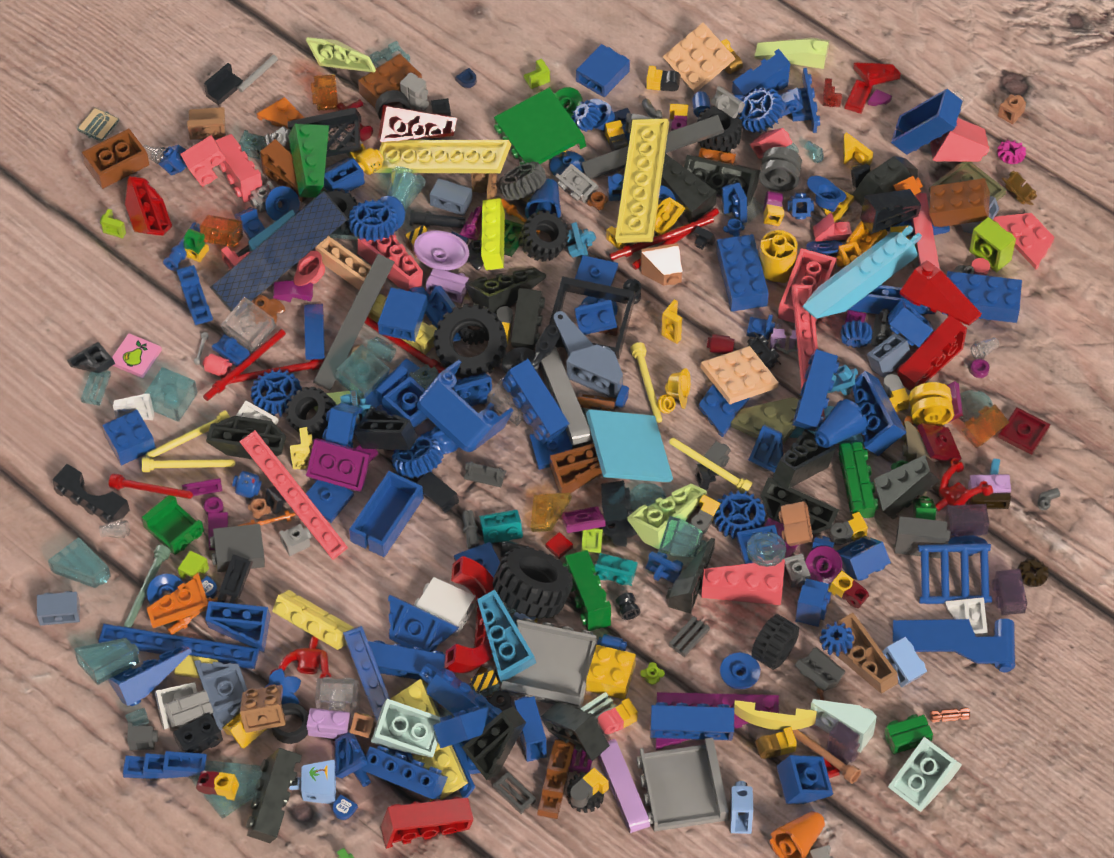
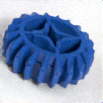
M761 86L759 90L755 88L754 92H749V95L744 97L742 102H744L745 107L742 113L738 114L740 115L739 119L742 120V126L746 130L753 133H761L762 130L767 132L769 127L773 128L775 123L779 124L778 119L782 118L781 113L785 112L783 108L785 105L781 95L776 90Z
M372 199L369 202L367 200L364 203L359 202L358 206H353L348 219L354 236H359L360 240L365 238L367 242L373 240L374 243L378 239L382 241L383 238L389 239L390 235H394L399 222L396 209L392 205H388L387 201L382 203L380 199L378 201Z
M272 369L269 374L264 371V376L258 375V380H255L251 387V400H253V405L271 413L273 416L279 414L282 417V413L289 408L287 403L288 401L291 402V396H295L298 390L302 391V386L298 378H295L294 374L289 375L287 370L282 373L280 369L278 372H274ZM290 389L291 392H290V394L287 396V395H286L287 390ZM266 390V396L263 397L262 394Z
M423 435L417 438L410 450H395L392 455V465L399 476L409 477L410 479L414 476L418 478L420 475L432 472V469L437 468V465L442 463L441 460L444 458L443 448L436 438Z
M739 490L736 494L730 491L729 496L723 494L722 499H718L717 502L720 503V506L713 517L714 524L718 527L719 532L724 531L725 537L731 535L733 540L737 532L761 528L765 524L766 512L764 505L760 504V498L755 499L754 493L749 496L747 491L744 494H741ZM726 510H729V516L726 518L724 513ZM751 513L755 516L753 520L749 519Z

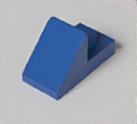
M250 207L234 214L249 240L265 230L258 218L256 208Z

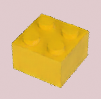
M596 645L586 679V691L598 694L606 692L608 696L625 700L635 668L636 654Z

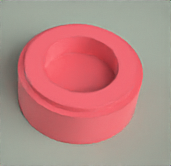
M984 258L973 260L971 265L974 268L973 274L986 276L990 270L989 261Z

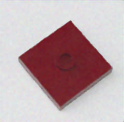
M1016 407L998 434V438L1032 455L1051 424Z
M925 423L917 426L930 458L951 461L953 458H957L959 461L962 459L949 427Z

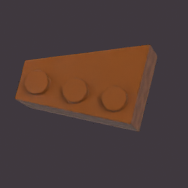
M274 139L260 151L263 174L279 186L293 189L299 197L292 154ZM299 197V201L303 202L308 197Z

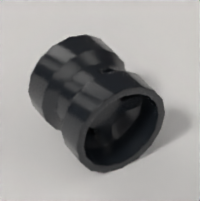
M636 279L625 281L623 289L635 291L634 304L639 303L641 300V283Z
M624 593L615 600L617 607L621 609L620 615L623 620L634 619L641 613L639 606L635 604L636 599L633 593Z

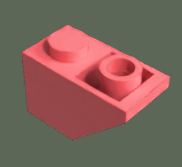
M784 128L763 132L750 143V146L757 157L761 159L764 152L768 149L787 147L793 142L789 138L788 132Z

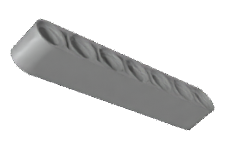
M554 347L552 353L541 360L540 368L552 397L570 423L566 428V432L571 444L577 445L591 441L589 426L557 349Z

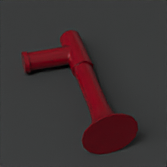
M359 99L348 106L340 102L337 105V109L339 111L355 107L357 109L363 107V102ZM360 123V140L366 141L372 136L373 127L363 126Z

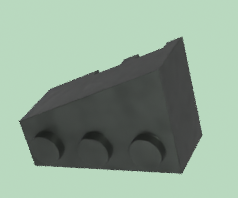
M926 455L874 478L882 510L893 520L897 517L898 512L904 507L908 508L912 504L911 501L918 495L922 496L940 480L936 464Z
M557 701L540 716L551 734L565 743L570 741L576 745L574 747L576 751H585L588 759L594 761L610 746L597 724V718L592 713H586L580 708L576 709L569 704Z

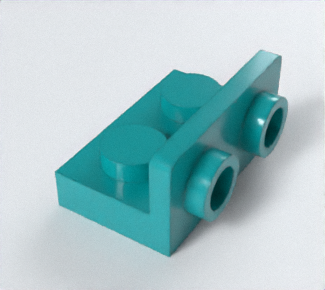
M518 510L479 516L484 543H497L523 538Z
M600 553L597 564L594 565L596 571L594 576L598 575L600 580H610L620 585L632 586L638 562Z

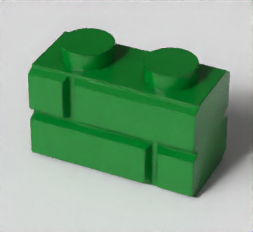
M917 714L911 715L901 722L894 720L888 723L884 733L893 754L916 748L924 737L930 741L933 739V732L928 725L925 715L918 716Z

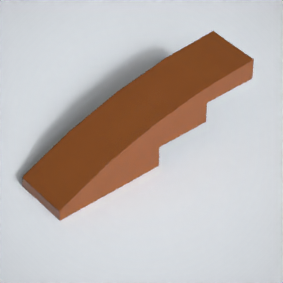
M554 741L542 788V796L537 812L538 816L558 819L575 746L571 742Z

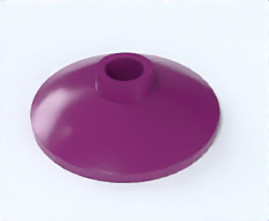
M819 546L813 549L805 561L810 573V579L831 584L842 570V560L839 553L828 546ZM826 563H828L827 570L824 569V565Z

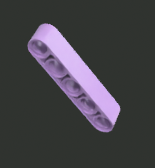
M615 739L609 740L610 746L598 756V759L609 781V786L629 833L650 827L648 815L618 743Z

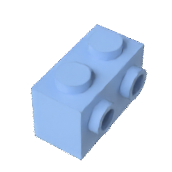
M906 637L891 644L882 651L898 673V684L901 688L927 672L924 662L918 657L914 651V646Z

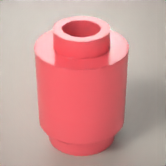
M212 353L204 358L203 366L206 372L223 377L232 370V363L228 359Z

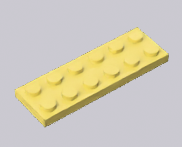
M419 679L390 698V700L439 716L432 697L427 694L426 683L422 679ZM437 743L433 758L412 754L413 759L425 763V768L430 769V766L442 770V775L448 777L440 800L468 784L452 745L440 749L439 743Z

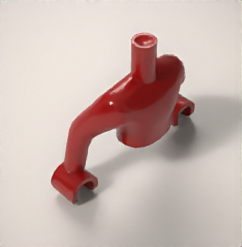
M953 458L950 462L951 466L941 478L938 494L942 500L935 504L936 511L939 512L948 504L954 509H960L968 499L982 492L985 496L991 495L993 488L986 481H982L979 486L967 490L960 482L948 487L951 476L955 472L959 473L964 470L963 463L959 462L957 458Z
M314 636L311 637L308 648H300L290 652L282 659L278 668L270 673L271 675L272 672L278 669L285 671L289 663L298 660L297 670L300 673L317 674L321 664L322 674L320 675V681L322 685H324L327 679L330 686L334 684V680L329 673L328 654L324 650L316 649L319 639Z

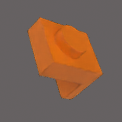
M914 175L893 185L896 191L910 189L914 195L922 192L920 188L923 187L919 177L915 178Z

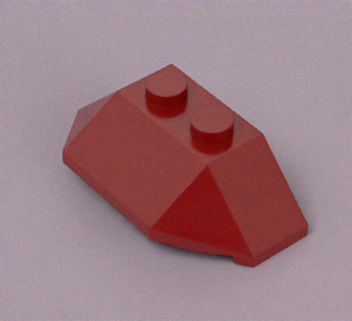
M129 176L125 206L134 232L165 235L172 228V223L163 198L148 184L149 182L145 178Z

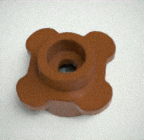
M594 192L591 195V199L587 201V204L597 208V210L604 209V204L609 199L602 192Z

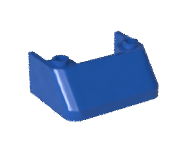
M458 360L434 379L419 397L417 407L462 450L472 452L504 429L514 410L510 408L500 416L489 409L482 410L479 413L476 412L452 389L457 382L455 374L461 364V361Z

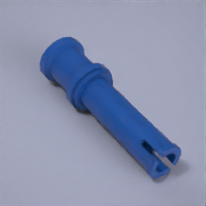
M193 222L189 228L198 232L203 230L199 223L196 225V222ZM184 237L177 246L172 247L170 255L163 260L164 265L172 271H176L181 260H184L187 256L184 248Z

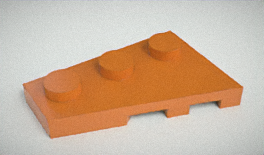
M199 573L194 575L193 579L186 584L182 583L179 585L178 589L170 595L163 596L146 608L153 628L207 610L208 600Z

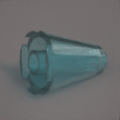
M397 166L391 171L387 196H394L399 199L406 212L424 188L426 181L419 173L416 176L412 174L413 170Z

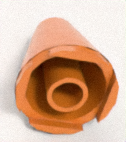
M810 811L775 829L771 833L772 838L770 839L773 851L779 858H806L825 827L824 817L818 812Z

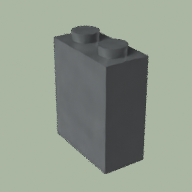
M900 516L896 534L895 553L921 556V552H918V545L948 544L950 530L947 529V522ZM929 552V557L941 559L940 552Z
M260 524L213 529L214 536L210 537L211 548H215V553H212L213 565H217L218 572L227 571L233 554L253 561L251 569L265 567Z

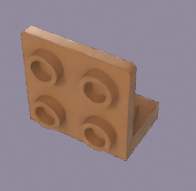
M224 107L189 110L187 127L190 140L206 139L211 135L213 138L225 137Z
M471 173L472 192H486L487 200L496 199L497 173Z
M269 685L261 689L252 688L243 692L240 715L245 733L286 725L281 704L282 685Z

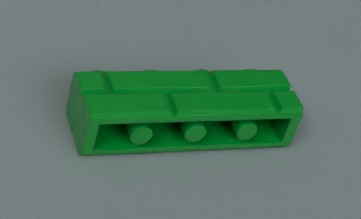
M861 442L840 444L838 455L851 519L852 514L860 512L863 518H873L875 510L878 509V499L873 497L875 485L874 481L870 482L869 478L872 475L871 466L866 464L868 451L863 449Z

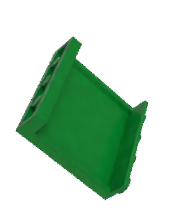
M550 87L494 117L495 125L493 126L496 133L503 136L502 140L510 141L511 154L514 159H519V165L526 162L542 164L575 145L580 150L586 147L583 133Z

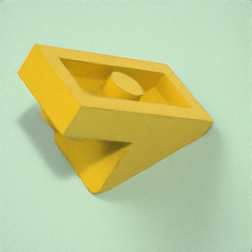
M846 132L843 139L844 165L852 158H855L857 162L863 165L866 163L871 165L873 152Z

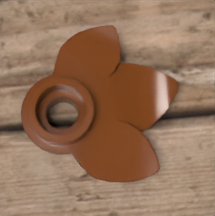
M258 295L251 302L252 310L249 314V320L253 327L262 322L266 326L274 328L277 322V314L284 313L286 310L279 300L268 299L264 295ZM259 301L264 302V305L258 306L257 303Z

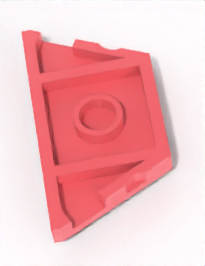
M1032 213L994 217L993 221H996L1003 229L1013 234L1016 238L1014 247L1036 270L1042 258L1045 257L1048 248L1054 242V236Z

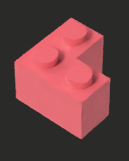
M212 135L181 153L188 169L202 187L218 178L213 167L226 160L221 148Z

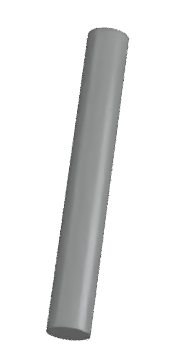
M272 55L243 81L237 89L243 92L269 69L278 58Z

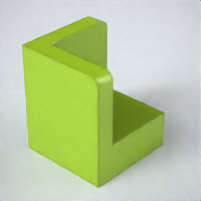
M543 59L536 61L535 71L524 75V79L531 89L550 82V70Z
M189 551L178 567L179 577L181 579H184L186 575L193 577L199 572L206 574L209 569L207 558Z

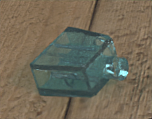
M669 516L658 552L671 556L694 558L697 551H701L706 545V541L701 539L703 535L702 530L683 519Z

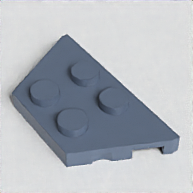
M196 660L194 663L203 689L206 690L209 702L211 703L214 720L219 729L222 730L228 722L240 713L242 694L248 690L239 664H222L221 662L210 664L201 663L200 660Z

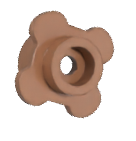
M257 498L248 505V509L252 511L255 519H259L262 515L271 512V508L267 506L266 500L263 498Z

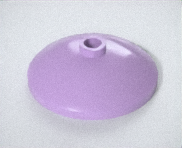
M428 231L419 235L414 243V252L417 258L433 269L445 271L457 269L463 266L469 257V249L466 243L458 236L449 232Z

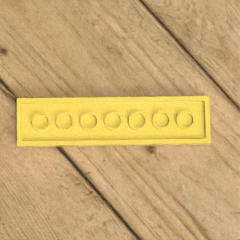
M668 119L632 120L615 236L617 243L653 242L669 128Z
M402 140L382 142L379 152L384 159L382 168L374 173H501L511 143L509 140Z

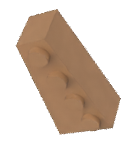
M852 612L837 621L838 626L845 623L846 628H851L852 635H854L852 649H847L846 654L840 652L838 658L881 694L897 685L898 673L855 614Z

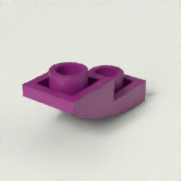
M280 281L273 284L274 299L291 302L292 298L310 302L312 300L313 283L297 286L294 281Z

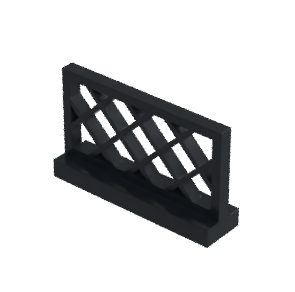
M356 107L288 121V129L292 130L294 124L328 125L329 131L332 128H338L339 130L333 136L328 133V137L331 139L327 143L326 157L361 150L360 123L362 120ZM355 124L351 132L345 130L348 125ZM344 132L347 136L341 142L337 138ZM351 138H353L355 140V145L349 147L346 146L347 142ZM334 141L339 144L336 149H329Z

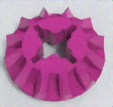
M1007 139L1006 142H1001L997 149V155L1000 160L1007 164H1018L1026 156V147L1022 146V142L1017 143L1016 140L1009 141ZM1009 148L1015 151L1014 155L1011 151H1009Z

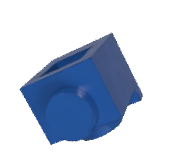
M621 174L608 176L609 201H621L622 193L612 194V190H622L624 176Z

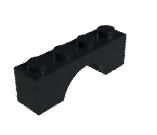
M66 464L52 479L54 490L58 495L66 496L74 505L82 506L89 514H95L105 524H111L116 527L130 511L128 501L113 491L100 496L85 492L83 490L85 482L82 472L69 464Z

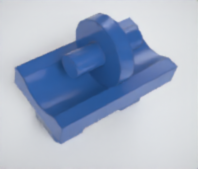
M225 334L217 343L212 345V349L221 357L228 359L236 367L250 355V351L238 344L235 338H230Z
M652 551L648 556L649 560L645 569L655 573L654 580L659 581L662 577L674 584L681 574L683 562L679 560L671 562L667 559L666 553L662 551L654 553Z

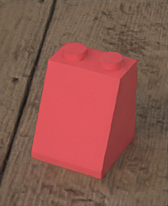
M960 118L957 119V126L954 130L948 131L940 138L930 142L934 161L980 162L982 157L986 156L989 151L985 129Z

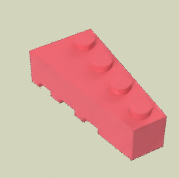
M232 134L215 140L226 157V160L219 164L221 171L226 172L227 181L230 185L233 184L236 196L238 198L241 197L244 203L250 201L251 191L262 187L260 171L258 169L255 170L254 163L249 161L245 151L242 152L240 144Z
M395 234L390 235L389 239L383 238L382 241L378 239L375 243L373 240L367 242L365 238L362 240L358 239L357 254L369 264H373L378 254L395 262L387 278L399 288L409 291L410 288L422 286V269L413 257L408 255L405 251L406 248L398 242Z
M785 559L704 569L702 598L781 605Z

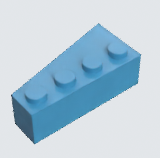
M493 590L477 599L501 683L536 664L533 653L497 592Z

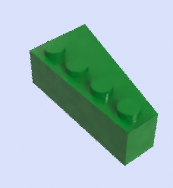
M294 124L288 135L299 197L315 198L324 186L328 125Z

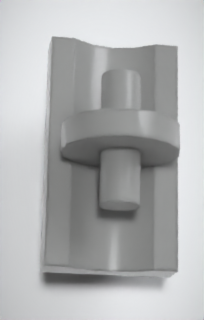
M721 86L717 87V92L711 100V103L716 108L724 111L732 118H736L738 113H742L745 107L744 102Z

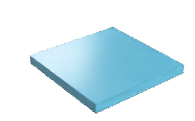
M590 409L586 412L603 477L668 483L673 480L655 416Z

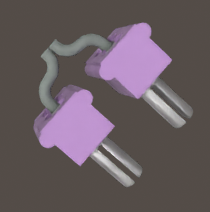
M779 323L776 324V329L773 328V334H771L770 348L783 351L787 355L790 352L798 351L796 327L792 330L789 350L786 352L785 329H782V324H780V329H778Z

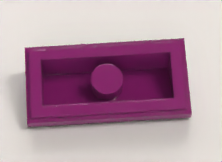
M220 478L182 485V490L191 491L193 496L223 491Z

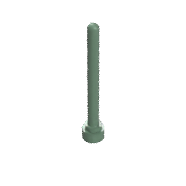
M160 544L156 546L154 550L155 560L124 623V627H132L145 600L150 582L155 578L161 563L170 556L171 550L168 547Z

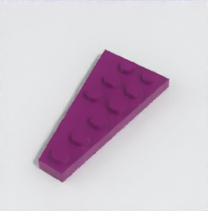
M657 692V703H668V706H676L677 703H687L689 706L697 707V704H709V707L727 704L730 705V708H734L735 700L755 703V710L779 713V695ZM734 714L735 729L749 723ZM656 738V750L663 749L664 746L672 744L675 746L690 739Z

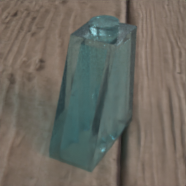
M79 537L48 560L50 570L53 573L93 588L106 583L111 577L109 567Z
M127 638L74 649L78 664L97 685L139 663L138 647L134 643L131 644Z

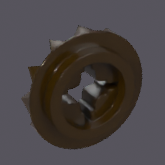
M1036 557L1034 559L1027 558L1025 561L1020 562L1017 568L1018 579L1030 587L1041 586L1048 579V567L1044 565L1043 561H1038ZM1030 567H1031L1034 571L1037 570V572H1036V577H1035V575H1034L1032 572L1029 573Z

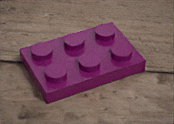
M316 438L314 439L306 476L361 492L363 491L371 453Z

